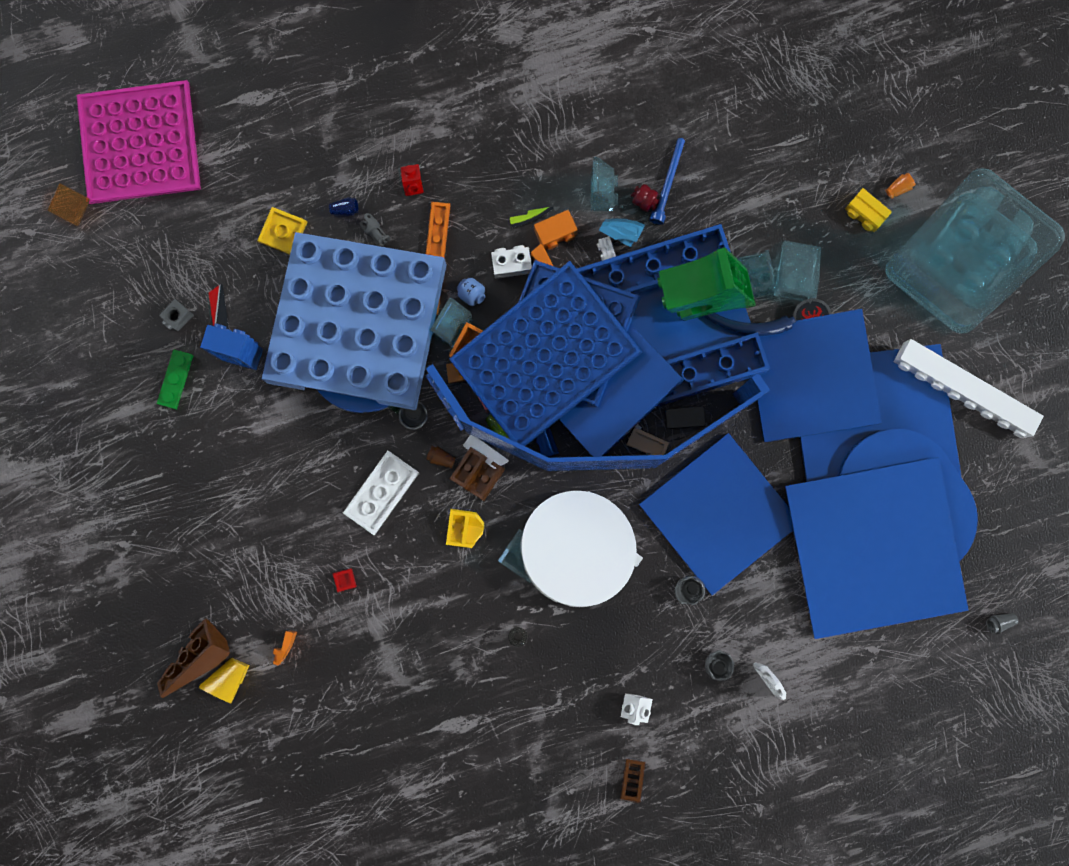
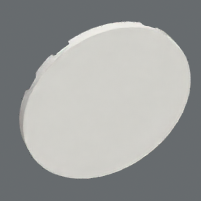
M586 491L559 493L541 503L526 522L521 538V553L525 571L535 587L555 602L571 607H587L605 602L625 586L635 566L637 551L633 529L622 511L611 501L600 495Z

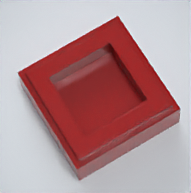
M352 568L333 573L337 592L357 587Z

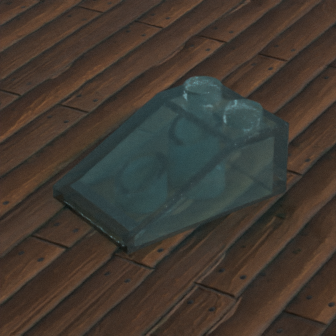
M593 157L591 169V211H614V206L618 205V194H614V187H618V175H614V168L600 158Z
M783 241L774 296L800 301L816 298L820 276L821 247Z

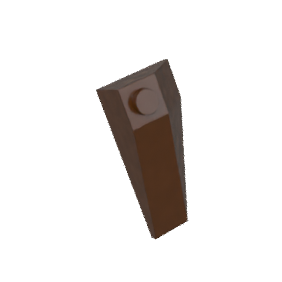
M205 618L192 631L189 636L191 640L185 648L181 647L179 650L180 655L176 662L170 663L157 682L160 697H166L215 668L230 654L226 638L208 619Z

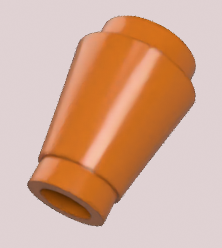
M909 173L901 174L885 191L893 199L913 190L916 184Z

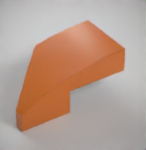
M291 630L285 632L282 649L275 648L273 654H275L273 664L280 665L294 643L297 632Z

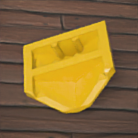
M450 510L446 545L472 548L484 530V522L477 512Z

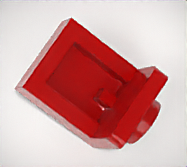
M419 164L400 167L405 195L410 196L423 193Z

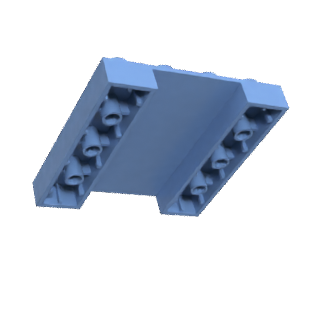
M295 232L262 380L272 385L305 390V387L373 399L379 404L416 410L447 265L444 257Z

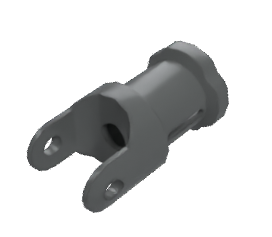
M366 213L364 215L366 221H361L360 226L367 236H371L376 246H384L390 240V236L383 232L380 228L381 225L371 214Z

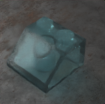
M450 297L430 329L432 336L453 348L466 322L472 323L471 312Z

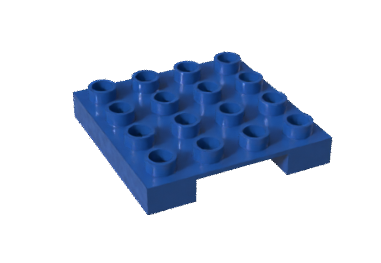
M721 224L577 268L583 277L641 297L631 325L684 379L656 407L752 378L758 373L760 375L765 374L770 370L758 332L750 335L734 332L713 323L704 316L685 321L681 319V316L678 317L677 312L671 313L663 306L662 297H664L663 289L659 288L657 278L660 277L659 271L700 259L724 247L731 253ZM746 308L716 313L734 321L751 323Z

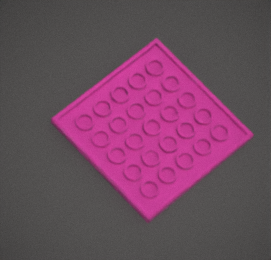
M188 80L76 95L87 203L96 204L201 190Z

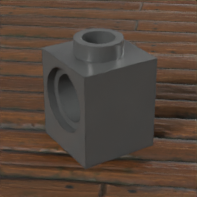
M174 299L159 316L164 319L162 323L168 329L174 328L179 331L194 315L182 303ZM178 312V319L172 321L173 314Z

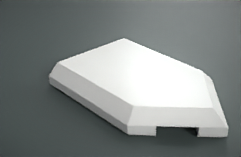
M754 663L753 667L773 695L780 700H785L786 692L777 677L767 666L761 663Z

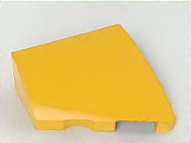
M230 658L202 682L199 688L221 700L232 703L250 665Z

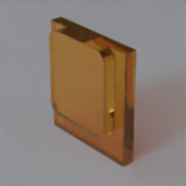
M59 183L48 211L79 226L90 198Z

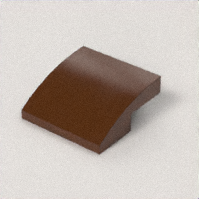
M470 447L450 479L485 501L505 469L492 462L491 465L496 467L494 469L485 462L487 459L485 455Z

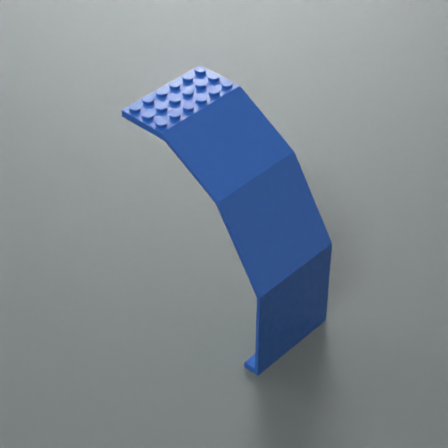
M432 364L426 368L429 373L426 375L428 381L461 431L465 429L468 434L546 471L656 468L770 391L760 374H756L733 393L740 406L666 455L548 458L470 421L434 365Z

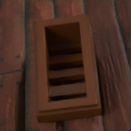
M626 759L620 796L621 801L640 803L645 762ZM629 766L640 768V772L629 770ZM628 774L639 776V780L628 778ZM627 783L638 784V788L629 787ZM626 791L637 792V795L632 796L625 793Z

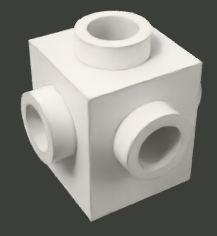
M625 693L621 717L628 719V723L639 725L640 722L648 723L652 699Z

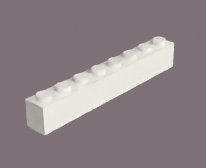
M912 339L902 344L893 361L898 364L900 369L910 371L915 374L917 379L931 383L934 389L943 390L948 393L950 398L962 401L967 408L979 411L984 418L993 419L998 422V426L1010 429L1019 438L1024 439L1034 436L1044 417Z

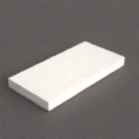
M387 451L343 514L375 535L419 472L390 451Z

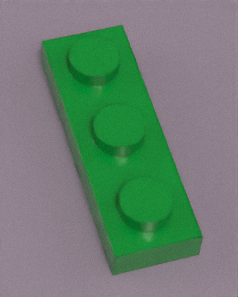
M173 349L157 400L158 405L177 410L194 355Z

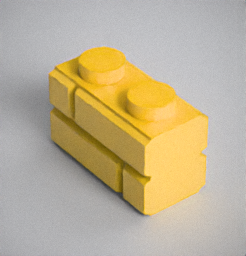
M864 188L860 190L845 208L848 211L849 217L852 219L857 218L865 230L875 232L892 213L891 210Z

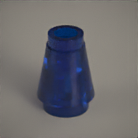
M348 197L330 203L329 210L331 215H354L359 210L356 198Z

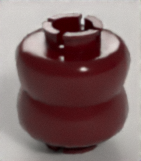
M643 184L640 188L637 186L634 189L636 192L631 194V197H634L632 200L633 205L640 207L644 212H648L650 208L654 210L655 204L659 202L657 199L658 192L650 189L646 184Z

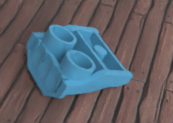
M605 219L599 231L631 247L634 242H637L645 224L628 219Z

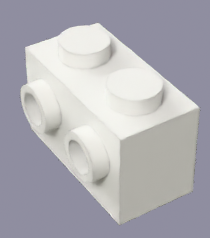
M520 245L513 247L511 250L499 248L495 252H491L495 279L530 273L532 265L529 247Z

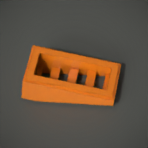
M542 244L531 252L533 262L536 260L553 266Z

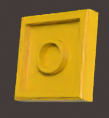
M272 207L257 241L290 255L295 232L303 233L307 221Z

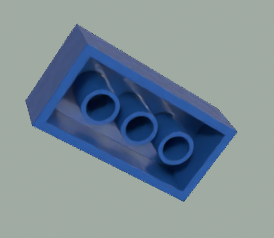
M216 323L214 326L207 325L200 348L221 361L257 370L263 348L258 345L259 343L250 338L244 331L234 329L232 332L226 329V326Z

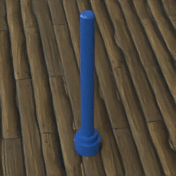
M678 138L657 209L651 212L649 221L654 224H664L666 218L664 208L685 143L683 138Z

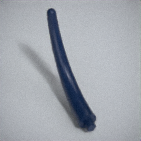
M716 313L704 316L713 323L728 330L747 335L758 332L759 336L775 335L792 329V324L796 323L793 316L789 318L783 316L764 323L734 321Z

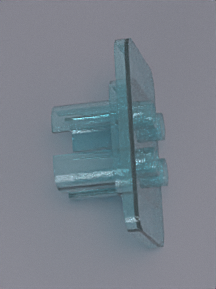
M984 168L976 169L962 181L893 255L886 265L885 272L891 282L956 333L964 334L972 331L1061 248L1065 240V232L1057 222L994 172Z

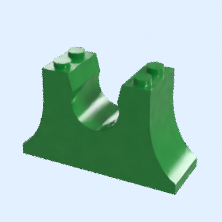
M725 247L717 249L715 252L700 259L659 271L660 277L657 278L659 288L663 289L664 297H662V303L664 308H667L671 313L677 312L678 317L681 316V319L685 321L722 311L756 306L747 268Z

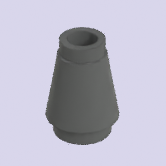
M1014 613L991 615L986 620L987 628L992 634H1000L1018 624V618Z

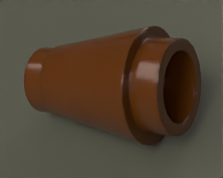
M431 446L426 460L430 461L429 463L449 468H452L456 459L439 446Z

